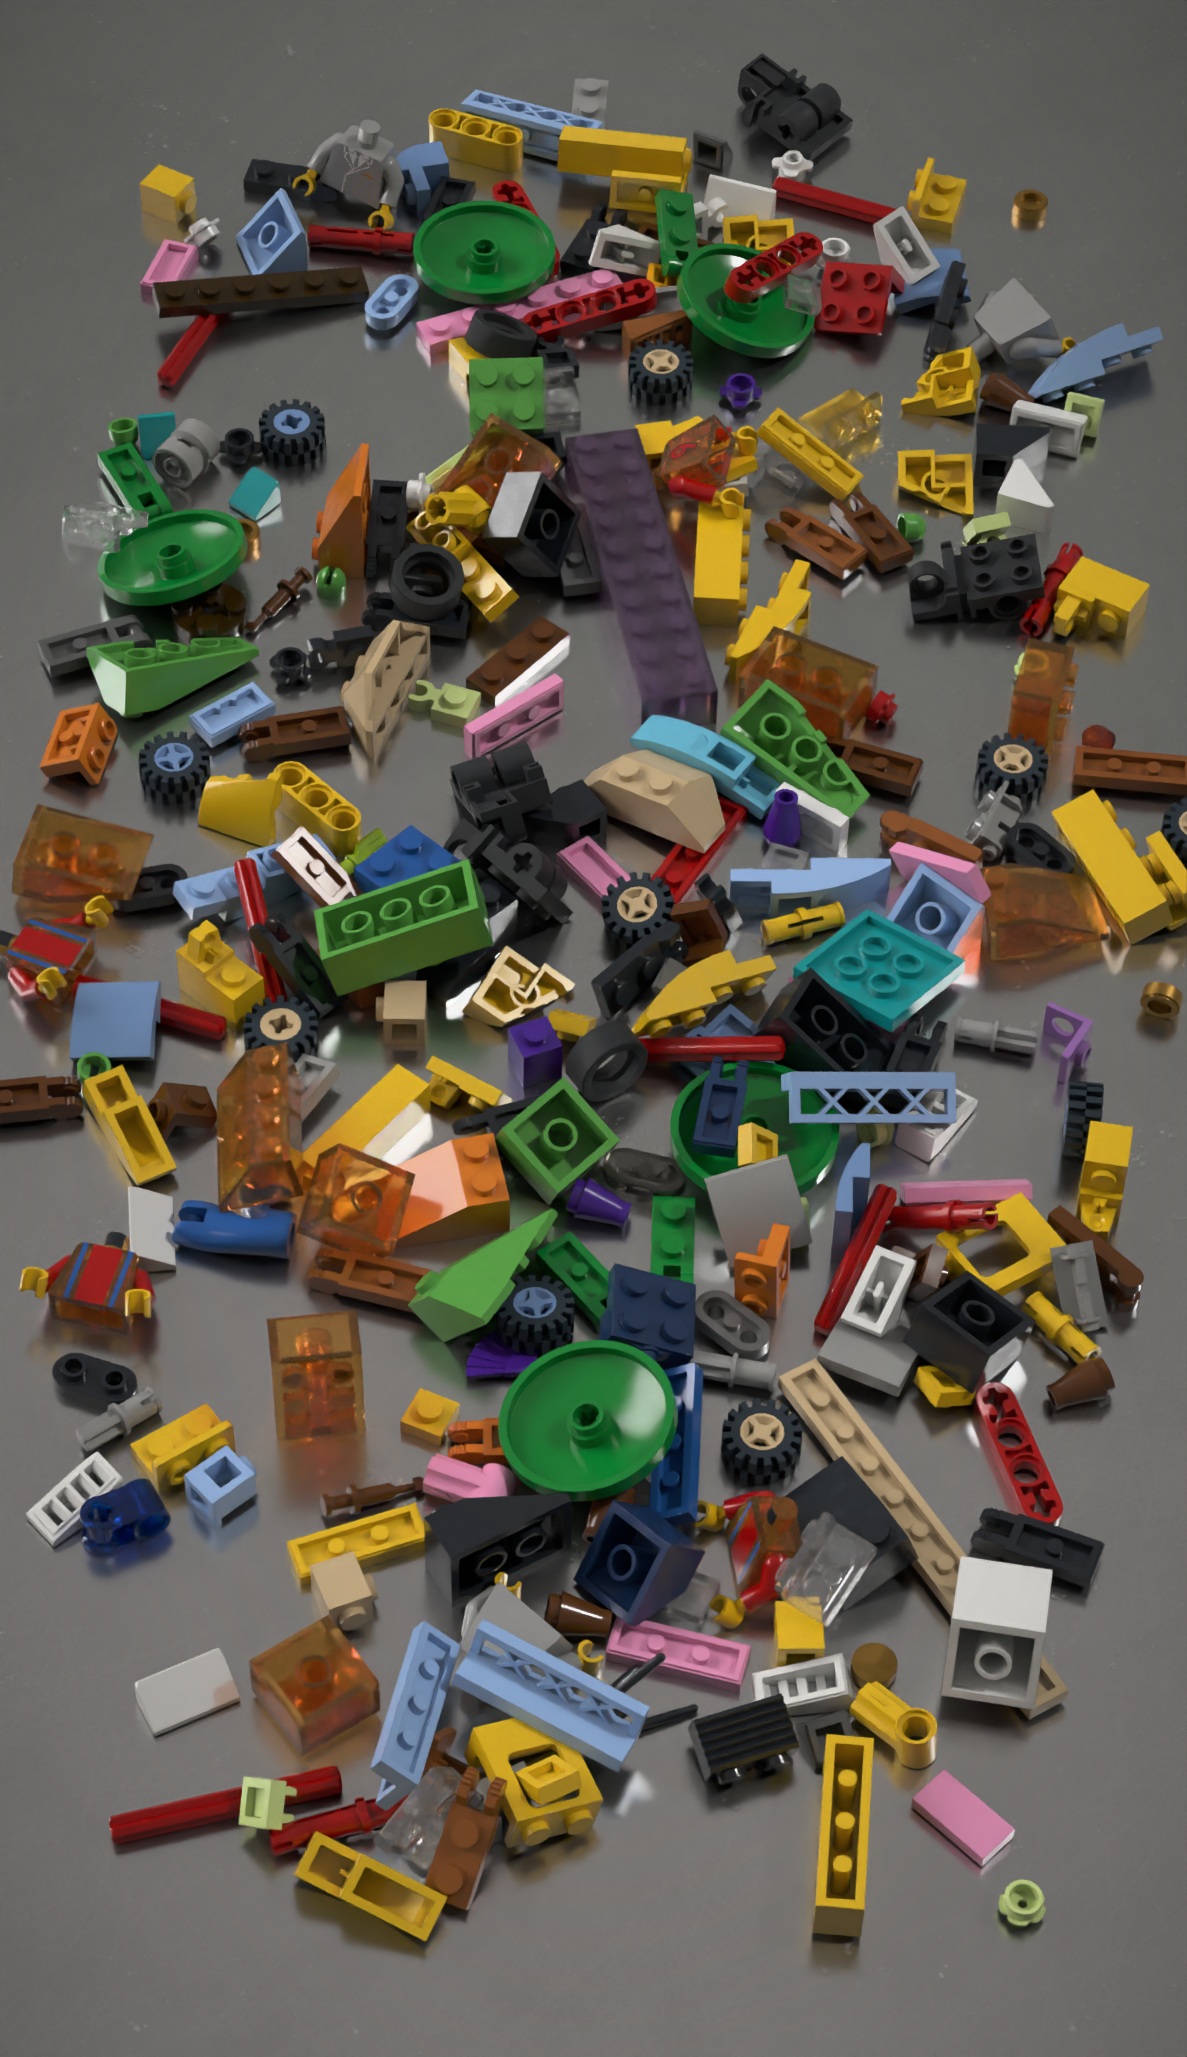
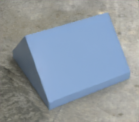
M280 188L235 237L252 275L308 271L306 233L286 191Z
M921 862L886 919L964 958L981 944L986 906Z

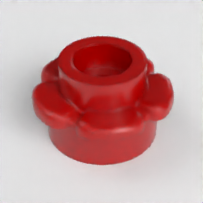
M880 690L870 704L865 717L874 722L873 727H877L879 722L887 725L899 707L893 702L895 699L894 693L888 695Z

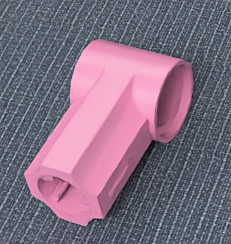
M437 1453L435 1457L432 1456L427 1466L422 1485L423 1492L455 1503L463 1498L514 1496L520 1482L513 1471L502 1465L490 1463L484 1465L483 1468H479Z

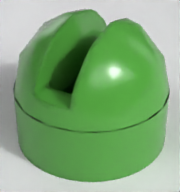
M119 418L109 423V437L116 447L129 442L133 446L136 444L139 435L136 420L132 418Z
M900 513L896 529L908 543H914L924 537L927 524L919 514Z
M326 566L322 568L316 578L317 593L325 599H337L345 594L347 587L343 571L338 567L331 568V566Z
M90 1052L84 1054L77 1063V1076L82 1084L84 1080L91 1078L92 1066H99L98 1074L111 1070L110 1061L105 1055L98 1052Z

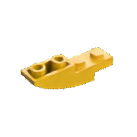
M425 509L406 526V529L419 544L440 546L456 556L462 565L465 577L462 587L463 593L492 622L515 602L519 596L456 527L433 526L425 518Z
M796 559L790 572L782 574L777 597L770 598L767 608L756 605L750 618L742 620L738 631V641L736 644L731 643L725 656L724 664L729 667L728 683L736 685L766 669L779 659L803 632L810 620L812 592L808 591L809 562Z
M730 950L712 955L695 963L668 983L639 1016L631 1030L638 1038L649 1035L651 1039H655L667 1034L678 1026L683 1025L684 1029L696 1027L707 1019L706 1014L714 1005L721 1004L738 993L743 992L745 996H750L763 990L767 985L765 981L777 968L770 955L741 963H736Z

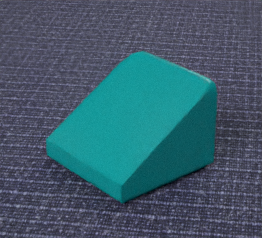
M174 412L137 415L143 460H152V456L157 448L176 429Z
M252 467L228 500V505L252 520L257 521L281 502L280 484L276 479L263 471Z

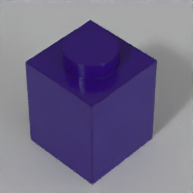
M547 1016L508 1028V1060L523 1090L562 1078V1044Z

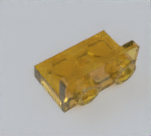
M851 388L800 417L798 423L832 450L839 445L846 444L851 438L867 429L873 428L881 421L883 396L875 392L865 398L855 389Z

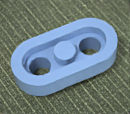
M397 274L387 278L365 303V320L367 324L378 330H388L395 327L419 299V286L416 279L404 274Z

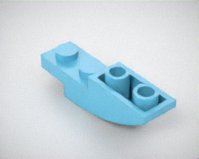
M652 714L631 737L629 742L639 750L648 749L712 774L717 791L735 803L747 807L748 812L760 820L771 809L775 791L782 785L753 765L756 759V755L715 732L684 720Z

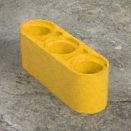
M442 108L430 113L428 118L429 143L441 141L447 157L507 173L517 171L522 167L523 134L519 128L452 109Z
M289 761L279 764L273 771V773L282 775V802L277 809L297 826L304 827L311 835L317 833L333 855L338 857H345L348 854L353 855L355 845L362 839V822L359 810L299 762Z

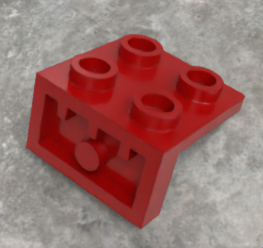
M826 262L813 328L817 332L881 336L890 293L903 294L906 280L892 265Z

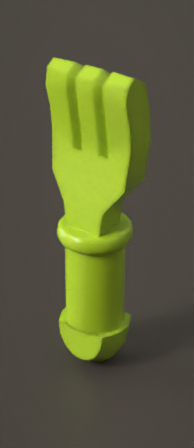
M381 828L374 829L364 836L355 845L353 855H346L344 860L339 863L349 875L354 873V868L387 843Z

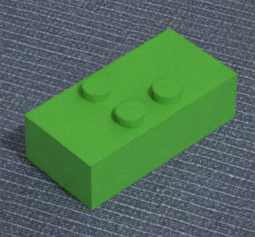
M469 859L314 910L321 961L337 996L388 979H396L406 973L427 966H435L445 960L494 944L484 894Z

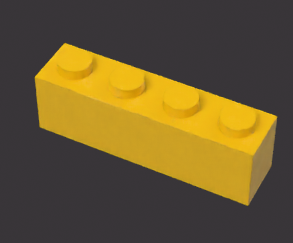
M741 493L743 506H738L739 516L736 518L724 516L721 504L713 502L712 505L699 502L692 624L738 626L739 611H746L747 588H740V584H747L749 562L741 561V557L749 558L750 535H742V531L750 532L751 509H744V493Z
M1091 790L1051 812L1059 836L1074 855L1076 862L1130 945L1173 923L1169 907L1174 904V901L1168 889L1163 883L1158 886L1152 879L1155 876V872L1145 855L1138 858L1134 852L1137 846L1132 835L1126 827L1121 830L1115 823L1118 821L1117 814L1108 800L1101 802L1094 790Z
M826 1734L813 1933L861 1937L865 1910L874 1738Z

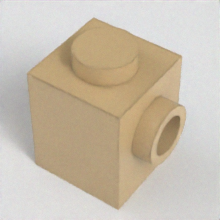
M408 979L385 980L384 997H376V1022H383L384 1045H425L427 1020L426 981H412Z
M353 1551L310 1565L311 1589L330 1634L341 1630H354L361 1627L365 1622L373 1620V1601L378 1599L377 1588L370 1573L363 1575Z

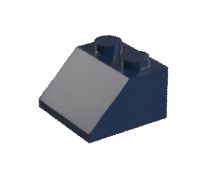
M613 1500L573 1580L629 1626L636 1627L686 1592L706 1551L649 1507Z

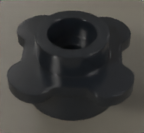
M235 428L226 433L225 441L220 442L219 452L227 454L233 463L243 464L251 455L261 453L262 445L260 442H254V435L251 431L244 428Z
M295 647L279 650L269 661L270 667L274 668L276 672L274 680L279 684L308 680L312 676V670L306 665L307 655Z

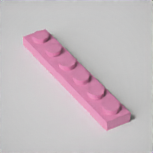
M598 269L541 286L529 295L517 300L500 304H479L417 322L416 334L431 356L448 351V340L465 338L476 310H493L522 321L523 317L531 311L622 284V281L614 270Z

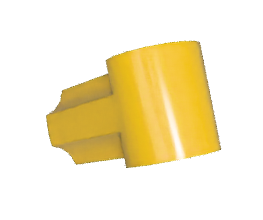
M468 485L461 486L454 492L429 494L424 503L426 509L425 518L433 526L464 527L472 535L480 534L485 530L493 509L491 505Z
M877 1681L873 1683L868 1682L858 1691L855 1700L850 1705V1715L893 1747L896 1757L901 1764L909 1768L919 1769L933 1762L937 1753V1722L929 1711L922 1708H911ZM920 1736L924 1739L916 1741L909 1739V1737Z

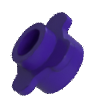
M738 373L730 376L727 380V385L719 388V395L730 400L733 407L743 409L751 401L761 399L762 390L756 387L753 377L748 374Z

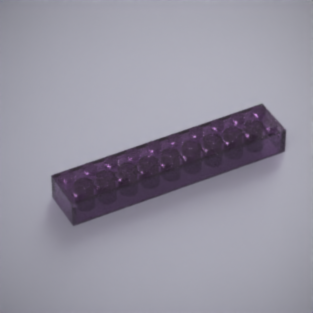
M638 429L565 437V452L567 456L564 469L574 504L579 503L601 577L600 595L639 728L652 714L684 720L698 726L717 724L718 689Z

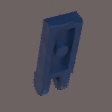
M713 1056L710 1074L705 1078L693 1137L692 1152L734 1158L738 1141V1126L741 1125L747 1095L748 1082L746 1081L749 1061L739 1060V1064L736 1066L735 1080L721 1078L724 1070L723 1057Z

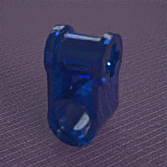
M141 1478L105 1494L91 1497L84 1502L80 1510V1519L84 1526L82 1531L83 1546L87 1551L95 1555L111 1554L140 1540L153 1538L162 1533L171 1521L170 1514L152 1482ZM95 1509H97V1517H98V1518H96V1519H94V1510H95ZM105 1532H109L108 1542H106Z

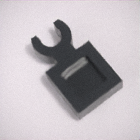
M558 335L556 343H547L543 337H538L537 357H543L546 380L563 382L567 379L579 378V363L573 348H565L564 337Z
M365 625L332 631L333 639L331 640L323 638L307 640L306 644L309 651L307 659L310 668L321 669L330 662H335L337 669L355 666L358 657L366 654L374 640L371 626Z
M707 872L694 883L699 899L711 898L724 927L730 933H733L743 921L735 904L726 897L727 891L721 884L717 886Z

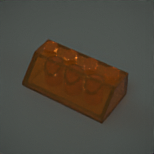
M287 1042L246 1051L217 1088L218 1208L220 1213L304 1196L300 1077Z

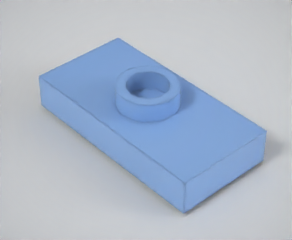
M251 682L189 715V724L213 748L237 735L240 726L248 722L265 720L267 717L276 714L275 703L254 682Z

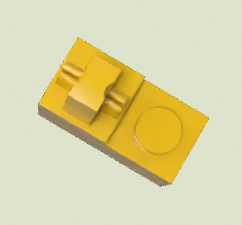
M1082 556L1058 587L1057 599L1053 609L1055 611L1053 620L1055 624L1052 631L1066 637L1076 625L1086 629L1093 625L1126 639L1146 612L1150 584Z
M205 920L198 928H194L189 932L188 942L176 951L179 988L209 1012L224 1016L227 1019L228 1027L237 1032L245 1023L246 1013H252V1006L258 1003L263 1007V999H265L264 979L235 956L234 950L221 940L218 928L208 920Z
M1090 1121L1076 1218L1107 1242L1112 1225L1118 1226L1133 1127Z

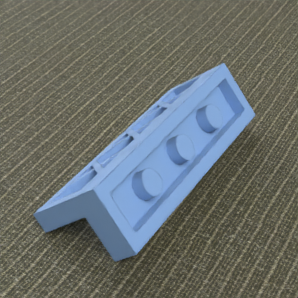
M475 90L461 103L460 112L519 128L523 134V152L558 161L559 137L564 125L594 129L603 128V122L480 90Z
M789 1072L781 1075V1092H789V1124L956 1123L955 1072ZM800 1092H817L827 1103L816 1114H801ZM828 1092H836V1093H835L834 1096L832 1097ZM845 1092H858L868 1103L857 1114H848L837 1100ZM869 1092H877V1093H876L875 1096L873 1097ZM886 1092H899L909 1103L898 1114H889L878 1101ZM909 1092L918 1093L913 1097ZM927 1092H944V1114H930L919 1103V1100ZM832 1107L838 1114L825 1113ZM873 1107L879 1114L866 1113ZM914 1107L920 1114L907 1113Z
M485 1619L479 1624L470 1651L455 1672L451 1683L617 1773L637 1742L650 1709L649 1706ZM488 1640L501 1647L505 1654L501 1655L484 1646L485 1641ZM533 1664L541 1668L546 1676L543 1677L533 1672L529 1665ZM574 1686L584 1691L588 1698L584 1699L576 1695L570 1687ZM612 1709H618L633 1717L632 1724L616 1716Z
M426 1621L421 1622L413 1629L370 1770L383 1778L375 1804L386 1811L420 1784L461 1646Z

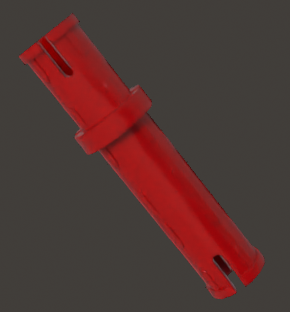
M310 224L307 242L309 248L373 252L375 256H382L383 253L413 256L415 233L384 231L383 227H376L375 230H363Z
M1064 543L1055 561L1046 567L1043 574L1045 575L1043 581L1045 598L1032 600L1024 617L1020 620V628L1026 634L1031 635L1035 625L1037 627L1033 632L1034 636L1042 633L1054 609L1058 587L1084 555L1083 550L1078 545L1073 543L1067 554L1070 543Z
M949 1200L945 1204L893 1206L887 1220L890 1223L885 1224L882 1232L945 1230L949 1234H961L965 1230H993L998 1223V1213L985 1214L986 1211L997 1210L992 1202L964 1204L961 1200Z
M406 1795L387 1811L375 1804L376 1798L365 1801L364 1797L354 1799V1804L282 1824V1830L267 1829L274 1857L306 1848L316 1831L335 1840L362 1832L363 1836L373 1834V1829L413 1819L409 1796Z

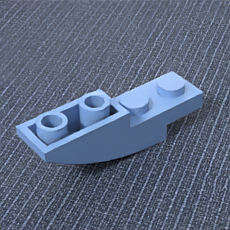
M1120 323L1099 332L1075 345L1056 359L1035 381L1028 394L1036 399L1042 398L1043 403H1048L1064 397L1063 390L1073 387L1074 392L1078 393L1096 386L1094 380L1106 374L1105 368L1121 363L1120 356L1131 353L1132 358L1135 359L1152 353V345L1164 340L1160 327L1157 326L1128 336L1124 324Z
M316 833V834H312V836L315 838V840H316V841L333 857V859L336 861L335 856H334V855L332 854V852L328 849V847L325 845V843L322 841V839L318 836V834H317V833ZM282 843L247 851L246 858H252L256 862L266 907L302 889L271 856ZM234 866L174 883L172 894L191 920L216 913L221 916L224 922L245 916Z
M826 857L810 858L809 870L730 869L729 900L735 904L736 908H769V919L792 914L795 908L805 907L808 910L833 904L837 901L841 903L843 910L850 909L871 901L889 891L891 859Z

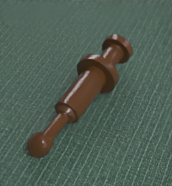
M298 567L294 571L295 576L290 581L280 580L277 584L278 591L261 608L262 614L254 622H248L244 628L250 633H255L266 618H273L289 601L296 602L300 597L297 589L303 583L308 584L312 580V575L307 569Z
M414 1477L412 1483L394 1486L391 1483H385L357 1489L354 1484H350L346 1487V1494L334 1497L328 1496L327 1493L321 1494V1510L323 1515L327 1517L332 1515L333 1510L349 1507L351 1513L356 1515L360 1513L361 1507L392 1501L396 1494L422 1491L424 1479L422 1477Z

